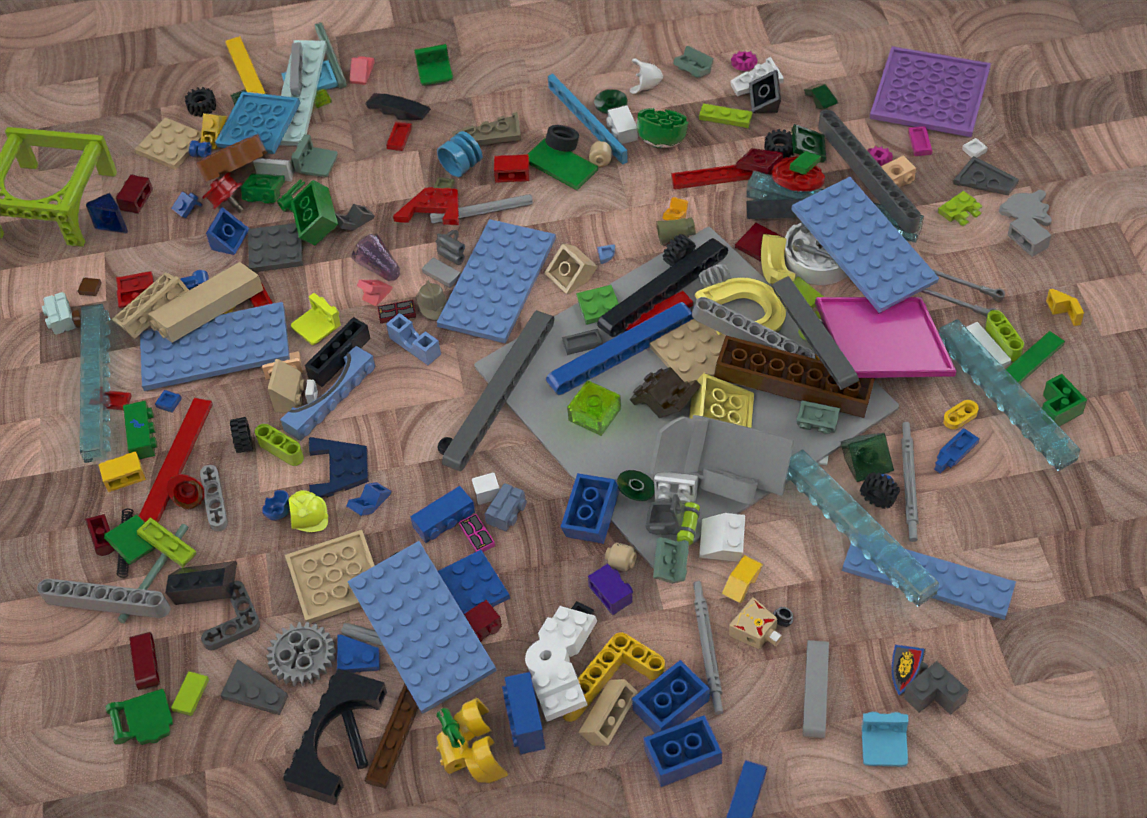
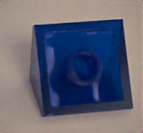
M110 193L86 203V208L95 229L128 233L120 208Z

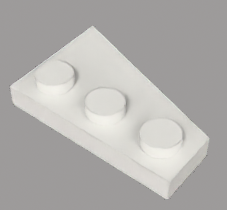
M769 57L762 65L758 64L752 71L744 72L731 80V87L735 94L740 96L750 93V82L774 70L778 71L779 84L783 83L784 78L772 58Z

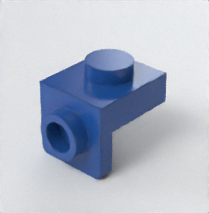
M182 191L171 209L183 218H187L195 204L199 207L203 204L198 201L199 197L191 192L187 194Z

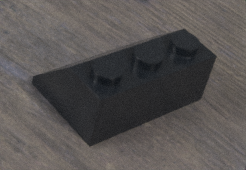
M231 561L179 568L168 575L165 593L175 605L232 598L237 562Z

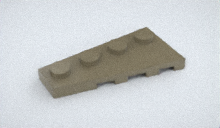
M517 112L512 113L510 117H498L497 121L489 123L485 121L480 126L474 127L472 125L452 132L453 136L460 131L467 132L479 145L521 140Z

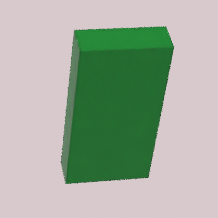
M804 151L790 164L789 169L805 175L820 162L821 156Z

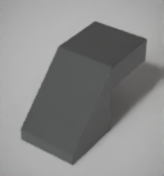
M357 204L352 205L347 215L335 213L338 226L352 231L375 217L366 206Z

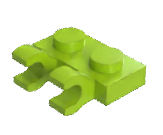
M962 191L940 206L938 213L950 222L956 220L961 226H965L969 223L966 220L970 216L969 213L974 217L981 215L979 209L982 208V205L976 202L977 200L968 193Z

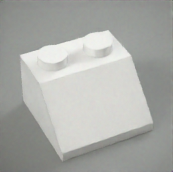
M723 513L702 519L699 558L740 562L743 554L745 515Z

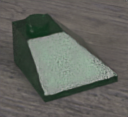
M885 433L861 435L840 441L845 461L856 482L865 480L867 475L873 472L877 475V473L885 474L894 471Z

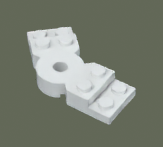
M559 606L553 618L548 617L538 632L540 640L529 647L525 656V662L532 675V683L547 722L587 706L572 663H570V657L580 652L597 623V619L594 615Z

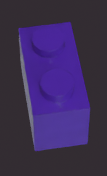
M609 564L604 565L588 576L589 588L612 615L633 603V590L628 583H624L619 572L615 568L612 569Z

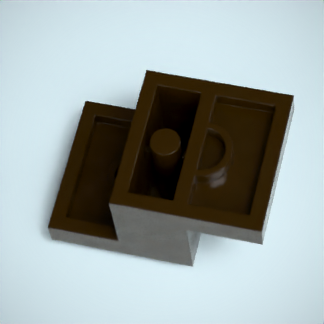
M671 367L661 368L657 372H650L645 376V382L635 388L633 391L634 395L630 398V401L634 405L645 402L658 418L680 412L701 385L697 380L689 383L687 381L684 382Z

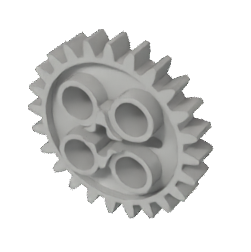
M298 622L295 628L290 624V630L287 631L285 628H282L283 634L276 633L277 640L270 641L273 647L267 648L269 654L266 655L269 661V668L272 674L276 675L279 681L283 679L286 685L292 681L293 686H296L297 682L300 681L301 685L304 686L306 680L313 684L312 678L316 677L320 680L319 674H327L325 667L332 668L331 661L335 660L333 653L336 650L333 646V639L330 637L329 632L325 633L324 627L318 629L316 623L310 627L309 622H306L305 626Z

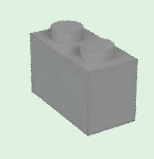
M1028 214L1014 220L1009 225L1008 236L1030 256L1033 257L1049 247L1051 234Z

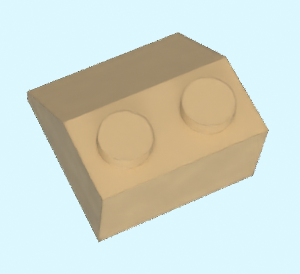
M562 244L546 269L545 274L566 294H569L587 283L598 266L576 246Z
M275 359L268 392L274 411L287 413L293 407L298 408L302 405V391L306 389V380L303 379L301 371L280 359Z

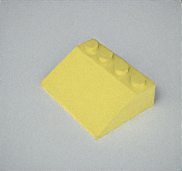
M703 373L697 379L701 386L691 397L689 418L692 419L693 415H699L751 428L754 393Z

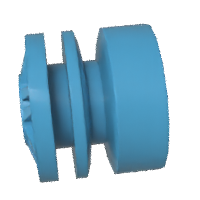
M464 131L458 132L450 141L445 142L437 149V157L440 163L454 177L462 176L469 168L475 166L483 158L479 144L470 134Z

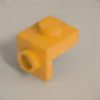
M672 197L670 207L663 213V220L686 218L689 202Z

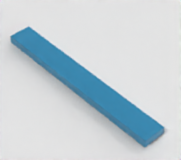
M554 74L549 75V89L599 141L610 145L612 155L621 164L627 163V149Z

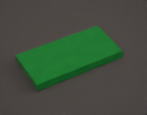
M546 138L528 153L529 163L532 167L575 190L583 186L598 171L597 165L571 151H558L549 147L545 142Z

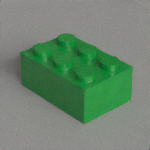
M312 180L290 201L299 238L315 246L338 225L329 188L317 181Z

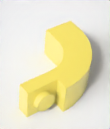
M763 234L761 264L766 281L773 284L787 276L794 281L795 273L789 271L785 265L784 254L787 239L782 236Z

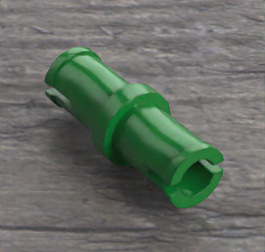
M442 708L441 711L444 716L442 717L440 711L436 715L442 725V731L444 735L448 736L452 747L459 748L461 746L458 739L462 745L465 743V739L459 731L460 726L451 716L449 709Z

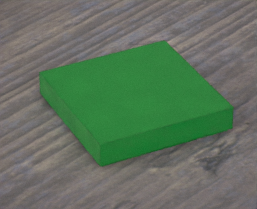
M137 514L110 530L104 536L129 565L156 549L137 535V530L145 523Z

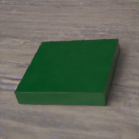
M794 124L792 127L793 153L801 155L804 151L820 155V162L824 163L826 160L824 134Z

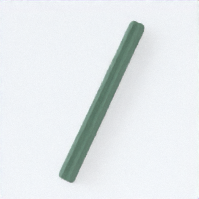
M316 23L314 26L319 40L326 41L325 55L330 63L339 88L346 87L345 77L323 23Z

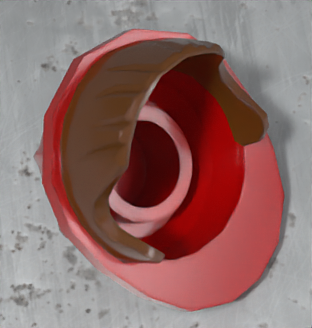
M174 475L167 483L169 497L177 506L185 510L195 508L204 499L203 485L189 475Z

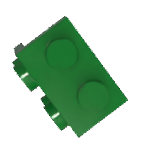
M446 44L414 50L421 85L425 86L453 80Z

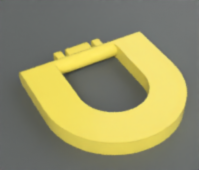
M732 278L695 293L697 299L706 297L721 305L739 298L754 300L762 306L765 312L764 317L755 322L777 333L781 330L786 317V309L776 296L773 288L755 279Z

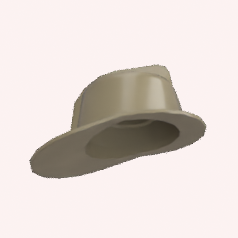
M428 280L420 288L416 296L423 316L427 319L438 320L447 303L442 288L437 284L430 283Z

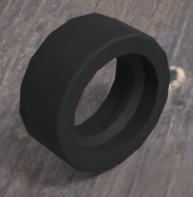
M552 125L548 127L545 142L555 150L569 152L576 149L579 134L571 127Z

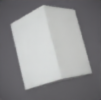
M256 159L253 161L257 174L284 175L285 181L292 180L295 168L291 160Z

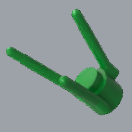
M299 179L277 200V204L284 212L288 209L290 212L293 211L290 201L293 199L292 196L305 185L302 179Z

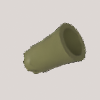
M692 217L656 221L661 245L669 243L671 239L674 240V237L679 234H683L686 237L696 234Z

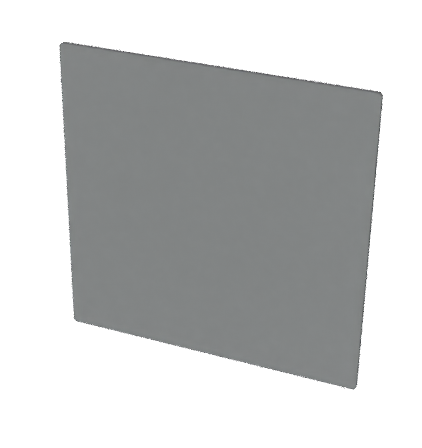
M706 227L689 237L695 243V249L711 238L727 246L728 254L718 264L726 265L731 279L751 278L772 287V284L768 283L756 269L712 228ZM664 252L609 284L612 285L618 303L671 267L663 260ZM699 277L679 291L683 290L693 301V306L689 308L691 311H693L697 300L695 293L704 289ZM739 298L722 304L753 321H757L765 315L762 306L751 299ZM576 303L554 316L555 320L551 331L505 403L574 480L577 473L615 479L617 483V478L622 472L637 470L648 475L654 482L656 474H651L650 469L658 432L677 418H689L691 398L680 412L658 418L645 402L634 405L630 401V398L634 395L633 391L635 388L645 382L644 378L650 372L655 373L661 368H668L650 347L562 395H557L546 382L547 375L592 350L567 355L562 337L598 329L603 344L615 338L598 328L597 322L586 325L579 303ZM786 310L783 326L778 333L813 350L810 344L799 336V328ZM517 339L474 364L475 369L488 384ZM874 381L865 417L861 418L840 412L836 431L825 434L819 432V429L811 427V430H806L797 425L796 418L799 414L801 401L731 383L754 393L751 428L794 440L786 483L899 409V404ZM698 478L695 503L700 506V516L697 521L696 535L692 544L701 538L702 519L723 513L740 514L771 492L757 488L754 502L747 504L701 489V478ZM619 492L611 522L646 562L654 568L657 538L664 537L678 542L677 535H655L647 530V514L651 502H655V493L649 500L635 501Z

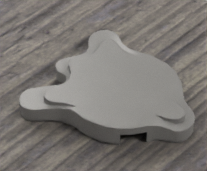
M1043 190L1030 194H1014L999 207V213L1009 218L1012 216L1018 219L1028 214L1037 223L1044 226H1049L1052 221L1051 217L1047 214L1049 205L1041 203L1046 196V192Z

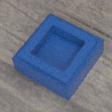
M164 390L156 401L155 406L156 408L173 413L182 399L181 395Z

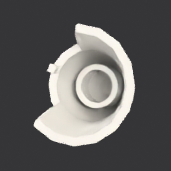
M632 59L634 64L640 66V73H636V76H639L640 85L630 88L632 94L652 89L661 82L663 74L655 65Z

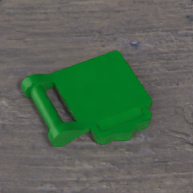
M164 689L122 702H111L105 706L106 713L111 718L115 734L113 741L116 745L123 744L135 737L140 745L157 743L162 738L168 737L171 733L169 726L173 725V720ZM123 709L129 732H123L118 712Z

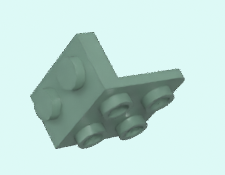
M304 134L298 142L296 151L292 154L291 161L297 173L327 177L338 157V152L313 147L311 135Z

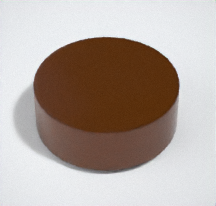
M80 309L73 310L72 318L75 327H84Z

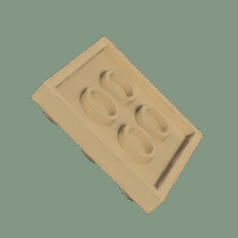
M165 117L135 148V152L140 156L176 170L190 155L189 146L191 141L196 140L201 143V132Z

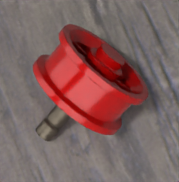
M228 172L220 180L216 178L210 184L212 188L202 198H207L213 205L214 210L222 202L228 201L240 213L244 208L239 205L232 195L242 183H237L230 176L231 172Z

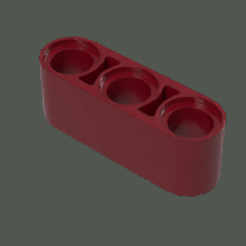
M151 631L129 637L137 689L142 690L160 685L155 643Z

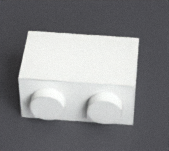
M628 106L608 110L606 122L608 128L611 127V134L621 144L638 140L636 123Z

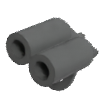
M453 229L447 234L442 235L438 233L437 240L435 241L438 254L456 265H461L465 258V255L462 254L465 250V245L457 241L459 232Z

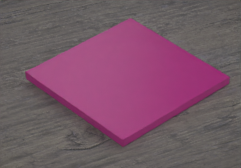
M816 297L815 304L824 327L850 362L858 378L955 377L957 371L922 297H909L880 313L866 297Z

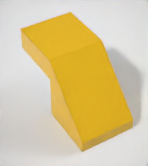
M1053 288L1049 289L1046 302L1052 315L1067 312L1073 326L1081 325L1084 311L1078 299Z
M744 555L730 574L722 594L739 603L743 602L750 584L756 582L763 564Z

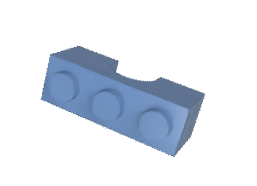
M397 314L386 324L389 338L426 365H430L441 355L439 341L426 331L419 335L415 331L413 323L402 314Z

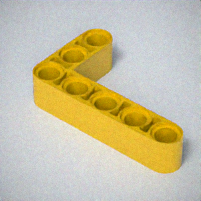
M623 632L616 633L578 678L582 691H587L584 694L587 706L565 714L562 718L568 722L576 721L623 663L654 681L665 672L664 658ZM636 655H641L642 657H641V658H635L634 656H636ZM606 660H612V662H610V663H606V662H604V661H606ZM653 666H658V667H660V668H658V669H653V668H651V667H653ZM594 675L600 676L599 678H592Z

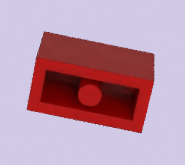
M529 154L494 156L495 183L530 181Z

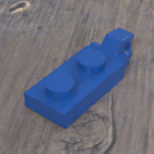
M963 428L940 450L934 470L942 473L947 466L950 468L955 466L979 443L980 438Z

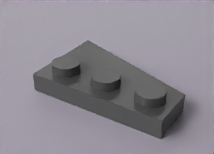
M975 156L970 159L953 181V184L1004 195H1009L1019 183L1018 178Z
M237 660L220 695L224 700L277 715L281 714L288 698L285 691L240 660Z

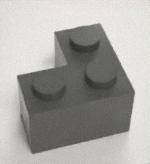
M936 661L906 686L904 699L919 713L935 700L951 715L966 702L969 690Z

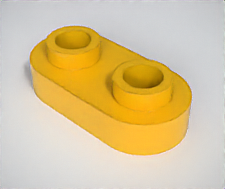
M964 400L952 407L944 414V425L949 429H959L977 417L979 410L977 403L972 400Z

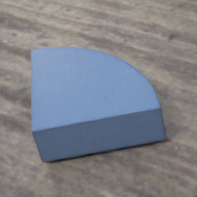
M615 244L597 247L601 264L607 263L614 257Z

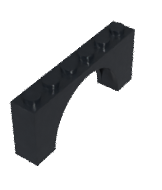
M337 669L335 675H332L329 680L327 692L321 696L317 712L315 711L311 717L309 729L303 733L299 749H296L293 754V762L290 768H287L284 772L283 781L287 790L333 805L336 804L344 784L341 776L330 772L319 761L317 752L319 739L327 725L344 711L355 709L379 710L387 694L384 682Z

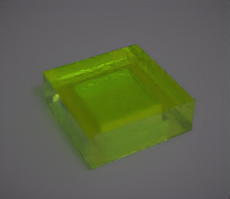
M325 89L316 91L314 99L316 108L332 102Z

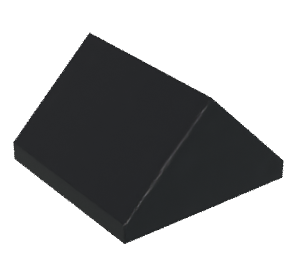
M774 70L749 83L752 113H778L781 94L778 71Z

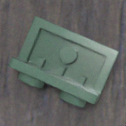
M686 46L684 54L675 57L673 64L678 66L680 70L692 73L691 75L694 77H701L710 74L714 58L690 46Z
M801 401L796 423L802 429L811 430L812 427L819 429L821 433L830 434V432L836 431L840 408Z
M664 537L657 538L653 578L672 584L685 581L687 556L689 554L688 541L676 542Z

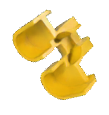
M478 698L464 703L461 711L454 715V720L460 726L459 731L465 739L464 745L458 739L461 747H452L448 736L444 735L442 731L437 735L438 746L436 749L442 757L440 763L448 774L467 767L477 782L492 783L508 776V773L496 762L489 746L494 744V740L486 736L475 741L472 744V748L468 746V741L475 736L478 737L491 731L481 717L489 713V709Z

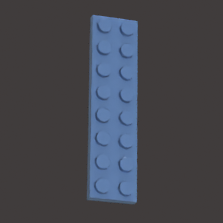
M857 534L853 536L842 567V571L1003 620L1006 618L1016 581Z

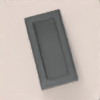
M598 329L562 337L567 355L594 349L603 344Z

